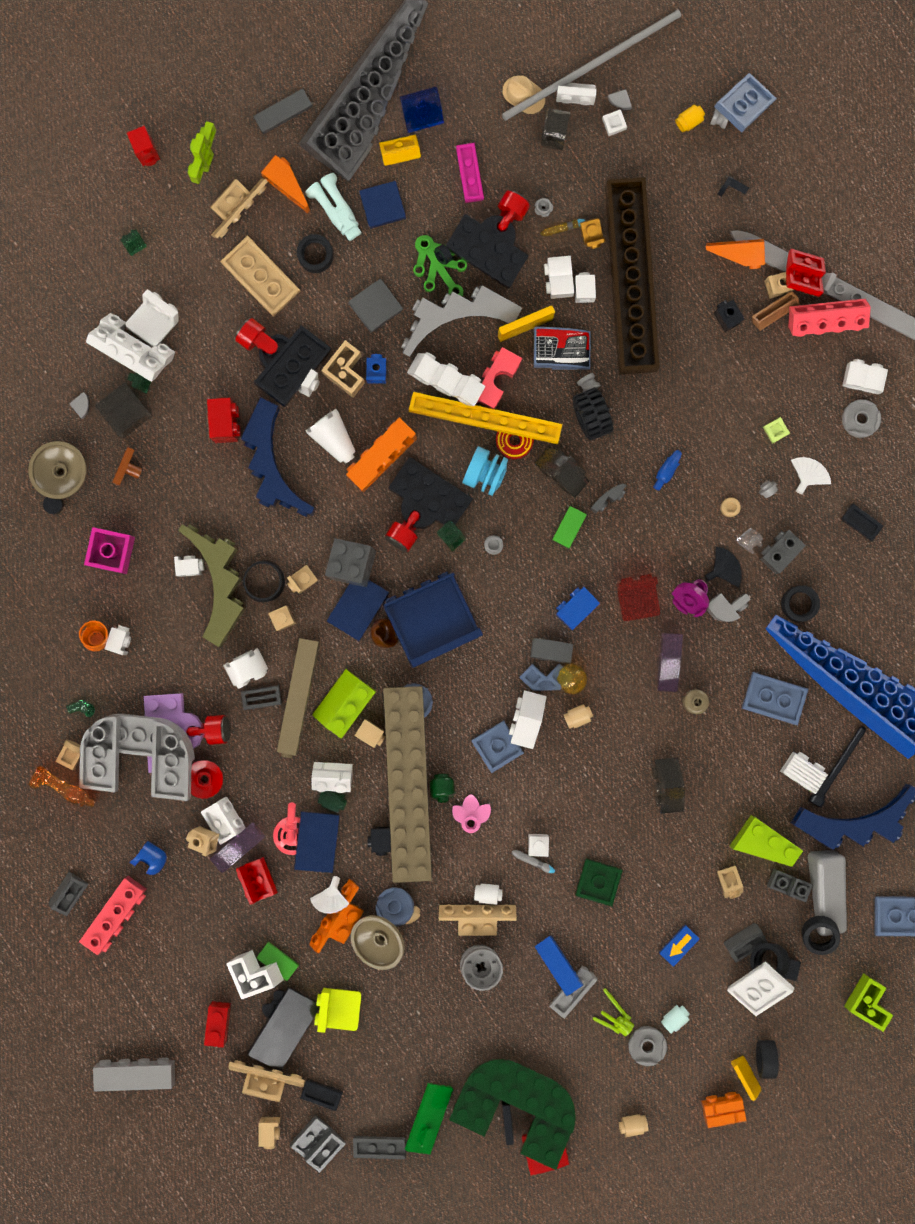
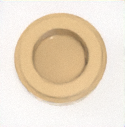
M727 498L721 503L720 509L724 516L734 517L740 512L741 506L737 499Z

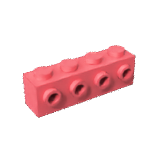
M866 299L789 306L788 328L793 336L798 337L805 336L806 334L821 335L825 332L840 333L844 330L859 331L863 328H869L871 306Z
M130 876L124 878L79 942L96 955H99L102 951L106 953L112 945L110 942L112 937H117L124 928L121 926L125 920L129 921L135 911L132 909L136 904L140 905L145 899L146 895L144 893L147 889Z

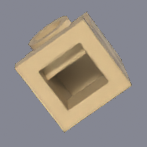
M786 272L768 276L764 281L770 299L785 295L794 290L787 288ZM780 280H784L785 285H781Z
M201 826L192 829L186 838L189 842L188 848L203 853V856H208L216 851L219 834Z
M261 1117L259 1121V1147H264V1149L275 1148L276 1140L280 1138V1128H277L280 1123V1117Z

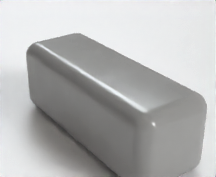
M835 850L812 851L808 854L810 880L811 884H813L812 896L815 916L831 918L836 922L840 934L844 933L847 929L845 857ZM816 928L820 936L833 935L832 931L828 928Z

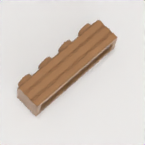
M790 291L753 315V324L761 331L789 313V306H799V298Z

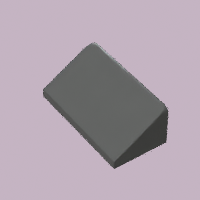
M68 872L48 903L50 908L68 916L88 886V883L72 872Z
M756 923L751 924L724 941V945L735 963L750 955L758 945L768 943Z

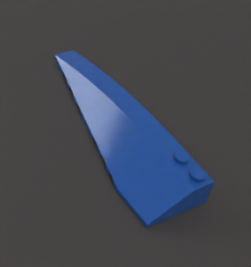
M777 615L773 617L765 629L822 688L907 759L915 755L914 687L909 684L904 687L899 683V679L893 676H886L882 673V670L867 666L865 661L840 648L835 649L831 647V643L814 638V634L799 630L798 626Z

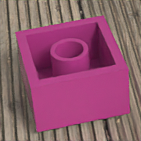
M92 527L84 565L127 574L135 537Z

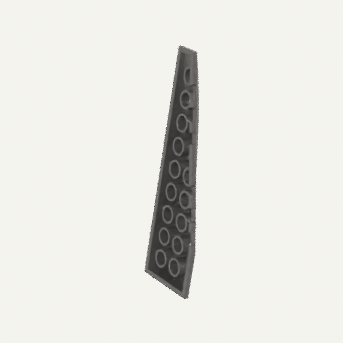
M405 0L351 69L299 142V145L311 156L347 181L352 178L372 148L373 144L370 142L374 135L378 133V126L385 115V108L398 82L402 65L408 56L407 52L414 41V34L427 8L428 3L425 0Z

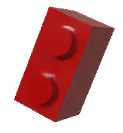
M145 126L127 132L134 153L142 166H152L158 160H161L153 139Z
M212 1001L209 1005L204 1040L205 1046L222 1048L225 1046L228 1036L231 1003Z

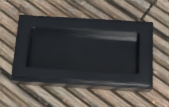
M853 503L841 517L843 522L870 542L875 539L884 527Z
M307 1078L300 1099L337 1111L343 1091Z
M502 1101L506 1145H513L510 1104Z

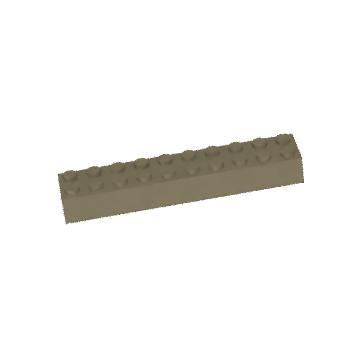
M423 686L384 688L393 883L432 881Z

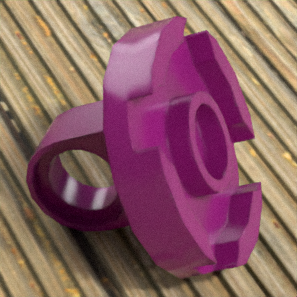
M700 579L692 583L684 582L678 584L672 592L674 596L673 604L683 614H695L693 617L702 616L709 608L710 603L706 595L708 592L707 584Z

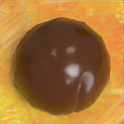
M383 618L373 623L371 639L375 645L381 648H390L398 643L399 640L395 637V631L390 620Z

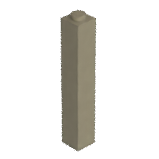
M299 638L277 752L281 753L282 757L292 758L293 755H298L320 646L318 641Z

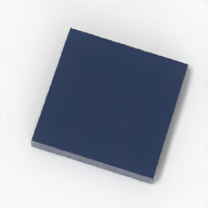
M396 181L359 191L370 229L406 219Z

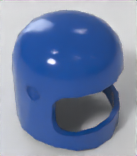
M147 841L138 855L130 861V864L136 866L138 862L142 861L149 866L146 874L155 875L164 867L167 856L162 849Z

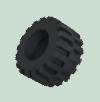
M594 387L573 396V407L583 433L590 441L613 432V421L601 392Z

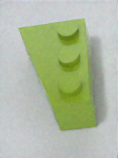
M750 815L729 846L734 850L793 867L803 850L752 815Z

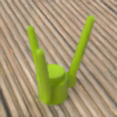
M604 988V993L623 1017L619 1016L615 1019L606 1012L601 1011V1014L613 1022L614 1026L596 1017H593V1020L626 1037L634 1027V1024L630 1021L631 1017L626 1014L614 997Z

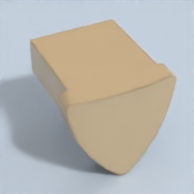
M65 740L56 762L71 770H75L80 760V745L71 740Z

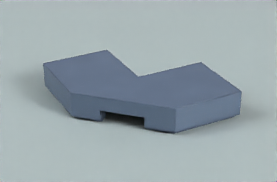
M560 663L547 676L531 664L519 678L533 691L561 690L573 676Z

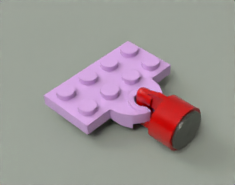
M183 693L144 696L145 716L164 718L177 724L188 735L193 749L200 745L203 738H206L209 745L226 744L229 741L230 724L225 715L207 716L205 723H202L198 716L192 713H184ZM147 756L148 773H152V757Z

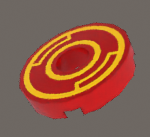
M497 432L496 447L504 457L512 460L521 459L531 451L534 439L518 436L520 443L514 446L509 442V438L513 436L512 434Z

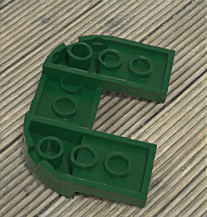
M492 1059L478 1065L468 1075L449 1120L485 1137L500 1100L526 1111L535 1117L522 1145L520 1154L556 1170L575 1127V1107L568 1092L556 1081L511 1060Z

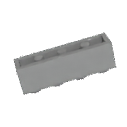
M142 1058L135 1062H130V1059H121L118 1062L101 1060L93 1067L94 1091L172 1089L175 1085V1060H169V1058H159L157 1061Z

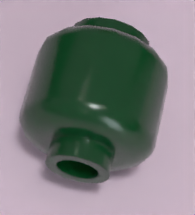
M449 774L434 775V778L429 781L430 796L433 799H438V803L449 802V798L455 795L454 779L449 777Z

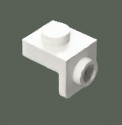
M312 369L301 384L300 393L310 397L312 392L318 388L320 381L317 372Z

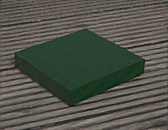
M585 858L575 896L612 907L623 869Z

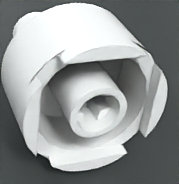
M258 648L254 651L250 650L234 658L233 662H227L223 665L233 686H237L238 689L247 685L250 679L258 680L268 673V667Z

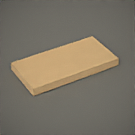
M248 235L220 261L272 317L301 292Z

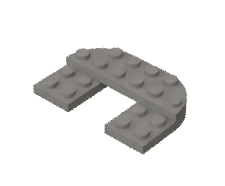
M112 714L96 721L84 733L80 745L79 788L117 792L119 787V753L152 757L151 797L189 801L191 799L192 761L195 760L194 749L188 735L174 722L157 717Z

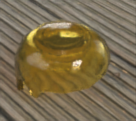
M570 663L560 670L557 681L560 683L563 691L574 695L580 693L585 688L587 675L581 667Z

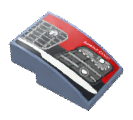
M534 327V368L590 370V331L570 328Z

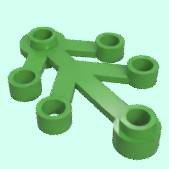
M427 235L418 237L415 242V248L419 255L417 265L413 268L414 275L417 277L424 275L426 255L431 261L428 278L424 283V290L428 293L435 290L434 282L436 272H438L449 288L448 294L454 289H458V295L463 297V288L454 283L444 267L464 272L467 269V262L459 259L458 261L452 260L446 265L441 264L434 253L435 248L441 244L434 243L433 239ZM427 242L428 246L422 247L421 243ZM464 263L465 267L461 269L458 267V264ZM417 268H422L423 271L421 273H417L415 270ZM428 283H431L433 285V288L427 289L426 285Z

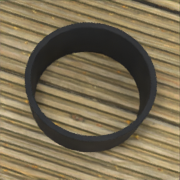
M258 561L246 570L243 585L246 593L253 600L270 602L278 598L285 586V577L280 567L275 563ZM257 564H268L278 572L280 579L279 587L270 597H255L246 588V574L250 568Z

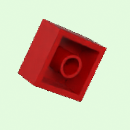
M231 398L207 399L209 438L215 443L238 442V437L241 436V428L237 424V418L240 417L239 406H236V403Z

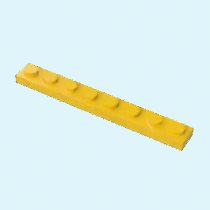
M413 392L409 406V412L554 444L559 443L562 424L477 405L469 406L462 402Z

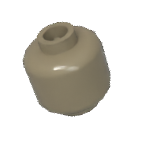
M689 690L683 696V707L691 714H702L709 706V698L702 690Z

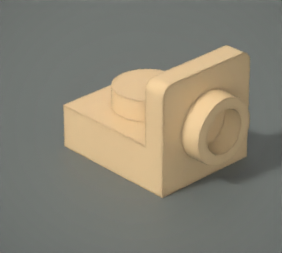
M305 565L292 576L287 577L290 581L287 583L293 593L297 591L299 594L319 581L308 565Z
M736 866L717 871L724 891V897H730V899L739 897L743 893V884Z

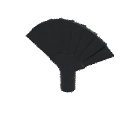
M716 546L714 569L705 574L704 577L708 582L719 577L738 588L741 583L742 570L734 554L729 550Z

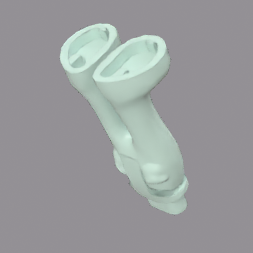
M330 173L321 178L320 183L332 197L336 207L331 204L319 182L312 184L305 191V194L309 199L315 198L322 205L335 227L351 241L362 232L358 228L359 223L356 221L352 210L336 187L337 176L335 173Z

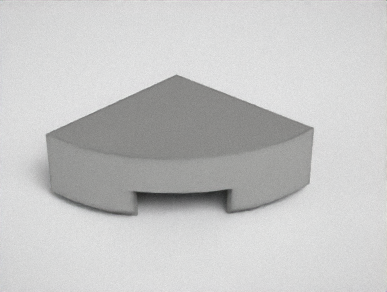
M626 89L608 95L607 98L612 105L622 110L632 109Z
M83 392L69 403L81 419L86 417L89 409V398Z

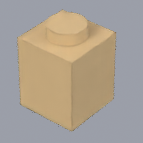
M284 606L268 613L276 631H281L296 624L289 606Z
M364 719L355 734L357 738L373 748L376 745L380 746L386 737L383 735L385 730L367 719Z

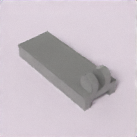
M581 966L576 972L583 986L569 996H566L563 990H561L549 1004V1007L564 1019L597 981L594 973L588 971L586 967Z

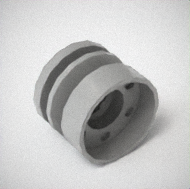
M482 944L473 945L463 953L460 960V971L466 983L473 989L479 991L490 990L501 980L503 974L502 963L496 952L489 946ZM483 962L484 968H479L478 970L476 964Z

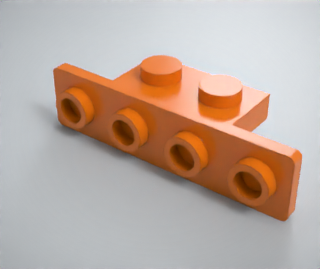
M349 879L341 890V895L349 902V905L341 911L327 914L323 918L317 932L312 936L309 945L315 952L320 953L328 938L344 944L353 926L363 914L364 910L350 903L359 889V886L353 880Z

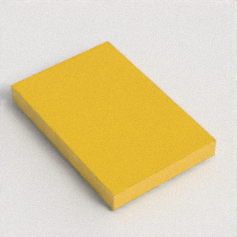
M553 306L546 307L499 327L498 338L500 342L552 321L555 314Z

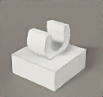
M621 109L602 117L608 136L627 130Z

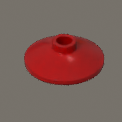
M200 760L193 763L191 767V794L200 799H207L216 795L223 785L221 769L214 762L208 760ZM203 775L208 777L207 782L202 781Z

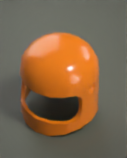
M99 621L85 623L79 631V638L84 647L91 651H101L105 648L109 637V632L105 625Z

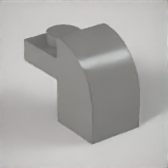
M720 593L709 601L707 611L718 621H735L741 618L736 611L741 612L748 606L747 602L751 599L747 594H742L730 604Z

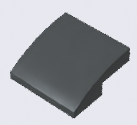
M381 279L371 284L348 302L370 333L385 325L388 320L403 310Z
M315 1115L291 1141L290 1147L303 1156L305 1162L320 1173L345 1146L346 1142L328 1124Z

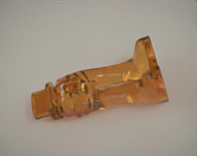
M41 765L38 766L28 784L33 789H37L41 785H47L56 790L66 801L74 804L80 803L81 807L85 804L93 808L96 802L89 798V794L86 791L58 779Z

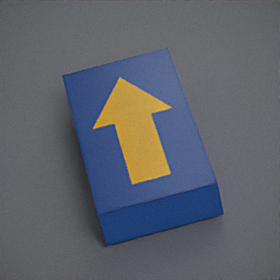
M684 925L659 951V954L674 967L700 938Z

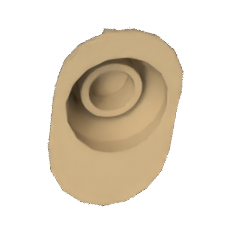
M513 76L504 83L503 96L510 104L516 106L542 89L525 76ZM545 98L522 112L527 114L539 112L544 107Z

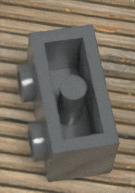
M790 530L779 532L774 538L776 542L772 546L767 545L761 552L762 557L760 560L775 574H780L806 546Z

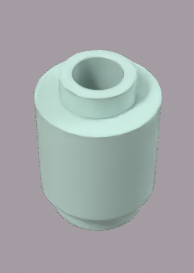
M676 1005L663 1016L664 1019L661 1023L672 1034L690 1020L688 1018L690 1013L683 1005L681 1007Z

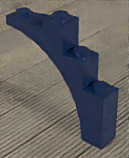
M260 397L241 437V440L245 442L244 446L252 450L257 448L248 467L252 471L251 474L260 479L263 476L265 477L256 498L260 500L259 504L268 508L270 505L275 507L279 500V505L290 509L292 506L298 509L296 513L307 517L308 514L313 516L316 509L302 501L290 490L277 468L273 452V433L280 408L278 405Z
M905 784L898 795L888 804L873 813L861 817L848 819L827 818L800 807L790 823L832 850L841 845L843 835L864 847L865 844L871 841L873 831L894 843L895 840H899L902 836L904 826L899 824L898 821L902 820L906 815L908 805L915 801V787Z

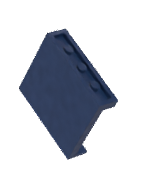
M448 571L437 576L438 580L434 582L427 580L420 584L421 588L414 590L412 587L404 591V595L399 598L395 595L385 600L386 604L383 605V608L411 668L483 636L454 578V572L451 574Z

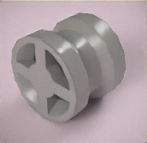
M715 108L710 124H717L725 129L728 119Z
M594 373L586 375L577 382L578 386L582 387L583 392L594 387L598 389L601 386L599 382L595 381Z

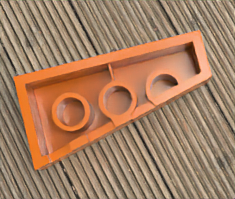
M399 417L388 427L383 435L375 440L374 445L370 449H366L361 454V459L357 463L354 462L347 468L348 473L346 476L364 493L417 440L416 433Z

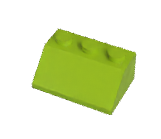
M345 669L312 716L342 739L377 691Z

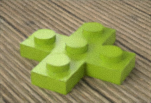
M206 121L205 126L201 128L200 133L196 134V138H193L190 144L194 161L193 164L190 163L188 175L191 181L196 184H200L204 171L209 172L214 156L211 146L216 134V128L214 123Z

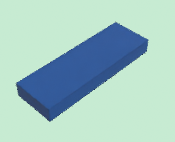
M549 936L535 946L566 996H569L583 986V983L552 936Z

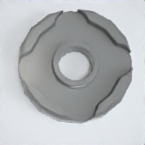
M856 400L850 403L842 414L844 429L856 438H865L872 435L878 430L881 423L880 411L873 402L868 400ZM858 414L865 415L866 422L864 424L857 421Z
M651 1026L640 1027L629 1038V1053L638 1064L654 1066L665 1057L667 1042L658 1029ZM647 1041L653 1043V1047L649 1051L642 1049L643 1044Z

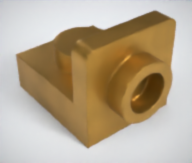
M599 218L579 223L585 246L595 249L601 247V243L606 242L602 234Z

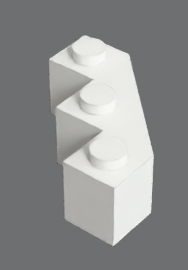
M428 352L417 354L407 371L408 374L426 385L435 387L438 391L450 397H456L465 405L475 406L486 387L480 383V378L473 374L471 376L462 375L458 372L456 366L450 363L448 365L440 364L435 361L436 357Z

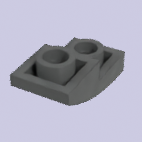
M623 483L607 491L594 503L590 510L595 514L599 510L602 512L608 505L607 499L613 503L616 499L620 501L626 493L623 490L626 485Z
M533 638L530 657L570 664L573 644Z
M773 869L767 887L803 902L807 901L813 886L809 882Z

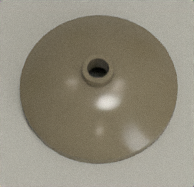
M54 441L42 445L35 451L29 463L28 473L33 487L40 494L52 499H64L74 495L81 489L87 476V465L82 453L76 447L66 442ZM60 469H64V473L62 475H59L58 473Z
M375 915L365 916L358 920L352 928V947L356 955L366 965L378 970H388L395 967L403 958L405 946L402 935L396 926L387 919Z

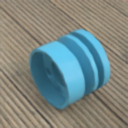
M478 446L462 483L475 488L480 481L482 482L481 492H484L487 485H489L491 488L488 495L493 496L503 481L507 471L508 459L504 457L499 465L497 464L498 454L490 461L488 460L490 451Z

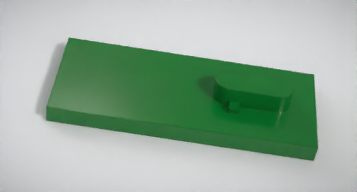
M427 1084L405 1147L407 1152L431 1154L453 1091L451 1086Z

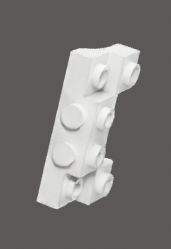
M109 313L100 320L99 326L88 334L86 343L152 382L172 362L175 351L161 343L152 348L124 332L126 322L118 316Z

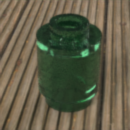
M336 791L321 792L317 803L321 804V807L339 813L340 810H344L347 800L344 799V794Z

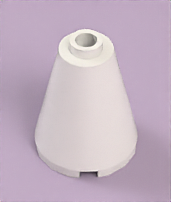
M337 409L329 412L318 420L315 425L305 430L312 439L340 463L344 461L346 464L355 457L353 453L356 451Z

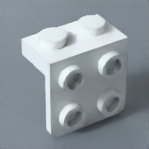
M147 289L143 293V304L128 319L126 328L150 346H157L179 322L178 310L174 305L164 302L159 294L156 292L152 293Z

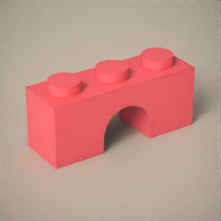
M503 347L500 352H495L491 360L494 363L491 368L487 367L482 375L485 378L482 384L486 387L477 402L490 409L497 407L504 391L495 386L494 379L502 374L513 378L522 362L521 357Z

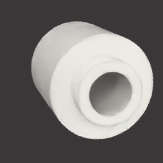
M481 883V885H476L474 900L479 901V903L497 905L498 901H502L503 889H499V885Z

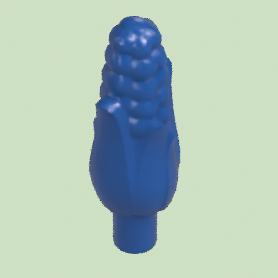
M674 451L670 457H667L656 476L657 481L653 486L657 491H660L662 486L672 479L675 470L680 465L678 462L681 459V451Z

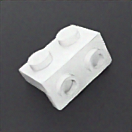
M579 83L558 86L556 102L594 105L596 86Z

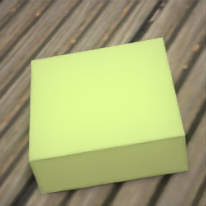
M781 417L763 427L772 444L790 434Z

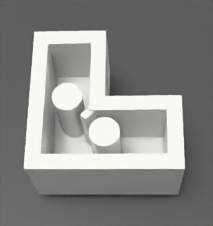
M524 690L522 698L518 697L516 708L519 710L515 711L513 721H516V723L511 724L509 735H512V744L531 749L534 748L542 723L547 696Z
M253 950L238 955L226 963L241 999L272 989L284 980L276 962L260 968Z

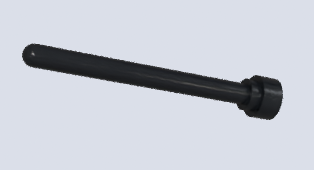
M861 726L858 728L816 794L812 793L808 800L817 807L822 808L824 805L825 794L865 734V727Z

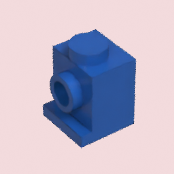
M372 354L371 358H367V383L386 384L387 361L380 354ZM379 365L380 368L379 370L375 371L373 370V366Z

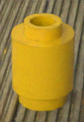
M692 105L679 114L675 122L680 131L684 133L703 122L705 113L700 106Z

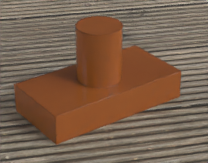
M127 447L112 483L120 486L124 474L139 478L143 468L129 463L135 450Z

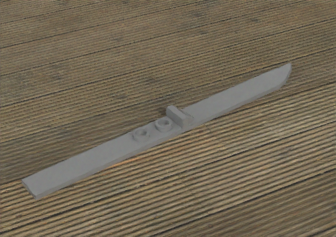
M730 232L734 241L761 239L748 232ZM764 240L765 263L781 272H786L788 252ZM826 272L822 277L824 294L838 301L866 299L871 306L870 318L915 340L914 317L836 277L835 273Z

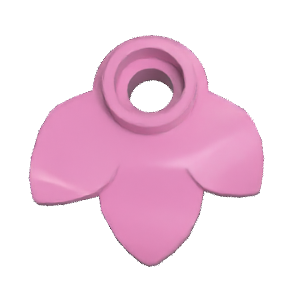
M470 794L465 798L462 806H453L452 813L454 819L461 823L464 831L474 833L479 830L481 823L488 820L491 807L490 804L479 806L477 799ZM473 820L475 824L470 827L467 825V822Z

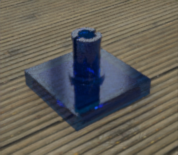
M437 86L400 96L408 133L444 123Z

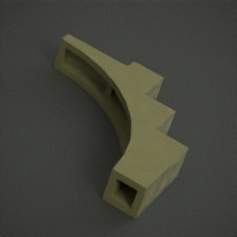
M182 524L178 531L190 539L201 552L208 564L213 581V611L202 637L214 645L222 647L246 609L242 606V601L235 597L230 599L242 580L238 577L239 573L230 567L228 570L226 569L238 549L234 547L235 543L227 538L224 541L219 538L216 544H214L215 539L206 534L204 537L198 534L199 529L191 524L188 527Z

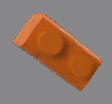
M736 1092L725 1093L724 1097L718 1098L716 1095L707 1096L706 1100L701 1101L705 1123L708 1128L746 1121L742 1097L740 1094H736Z

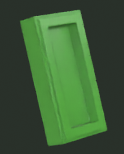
M569 506L552 540L569 549L587 514Z
M270 942L265 945L256 958L266 966L276 962L283 979L288 981L299 966L297 962Z

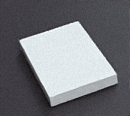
M764 962L731 984L727 991L751 1013L757 1016L793 993L794 987L769 964Z

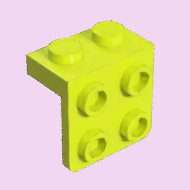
M323 988L322 993L318 994L317 1006H320L319 1014L316 1013L315 1025L318 1026L317 1032L325 1033L327 1028L357 1030L361 993L359 991Z

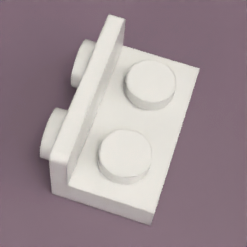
M227 797L201 811L210 829L219 834L218 842L220 845L246 829L242 819L238 816Z

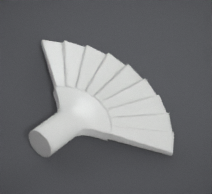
M806 457L791 460L800 479V484L796 489L797 493L803 494L808 485L831 484L829 473L818 461Z
M333 876L329 888L310 898L311 903L318 911L331 914L341 911L349 905V902L338 890L339 877Z

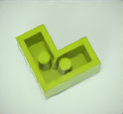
M863 973L844 1007L884 1032L893 1017L888 1010L878 1005L886 987Z

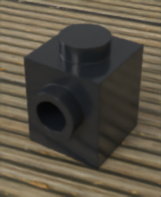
M725 300L716 306L718 309L714 312V315L725 333L745 320L734 300L730 302Z
M390 827L371 828V836H368V848L371 847V853L376 852L377 856H385L387 852H391Z

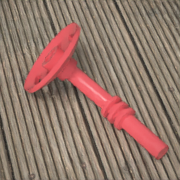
M293 802L288 804V816L276 825L273 833L276 847L288 855L296 854V850H288L284 846L285 844L297 846L299 829L297 828V823L300 821L299 817H295L296 804ZM280 828L283 829L280 835L281 841L278 840V832ZM285 831L287 832L286 839L283 837Z

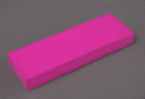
M475 143L457 145L456 152L465 203L484 200Z

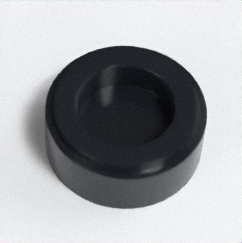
M441 244L435 248V256L441 264L446 265L452 261L451 252L445 245Z
M48 497L44 499L43 508L47 513L55 515L63 510L64 503L62 499Z

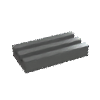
M280 685L241 691L244 710L282 704ZM270 690L276 691V694L246 698V694ZM277 697V701L247 706V702Z

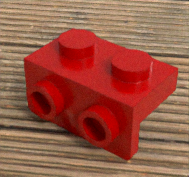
M264 857L236 868L238 879L242 884L250 905L278 893Z

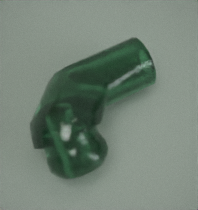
M79 700L66 705L69 714L80 711L86 717H92L95 713V707L85 700Z

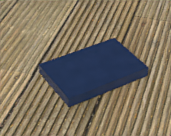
M370 580L368 581L367 588L349 584L327 619V622L360 641L389 592Z
M300 812L294 870L333 873L340 815Z

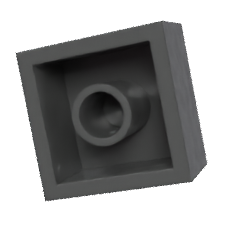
M335 538L325 576L331 580L367 588L376 550L368 545Z

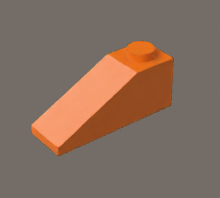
M275 155L261 172L263 179H266L278 191L306 213H309L308 203L290 167L291 164L285 158L281 157L280 159Z
M764 239L706 243L707 251L743 266H749V269H759L761 265H765Z

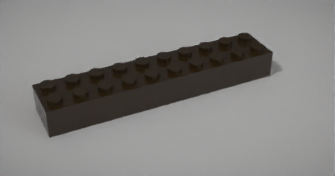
M646 177L611 179L606 182L605 195L619 375L657 372L660 366Z

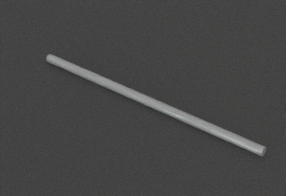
M676 10L502 114L505 121L557 91L558 86L569 84L680 18L681 12Z

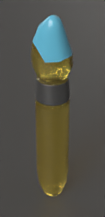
M575 219L572 222L549 227L540 234L542 236H550L572 228L580 227L579 223L585 220Z

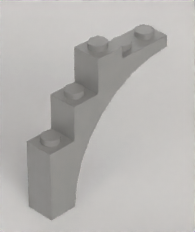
M482 285L474 289L471 298H473L472 302L453 291L450 294L446 293L442 300L443 308L422 297L421 300H416L412 308L415 311L413 315L420 319L419 321L415 320L410 328L412 334L410 338H405L401 346L403 348L402 353L410 357L416 346L428 333L451 320L468 316H487L511 323L517 319L522 307Z

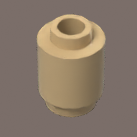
M584 704L568 710L564 714L569 729L591 722L590 718L593 717L590 707H585Z
M637 1114L622 1117V1122H619L620 1133L624 1134L625 1137L642 1135L648 1131L645 1115Z

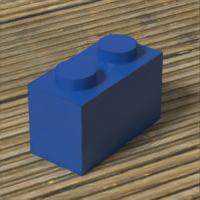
M577 587L570 594L572 598L567 603L563 601L556 608L558 610L556 615L570 630H573L600 604L585 587L581 589Z

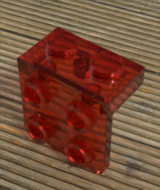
M646 574L641 575L640 580L633 581L632 577L621 579V583L616 584L622 619L624 621L660 615L656 585L658 584L657 577Z

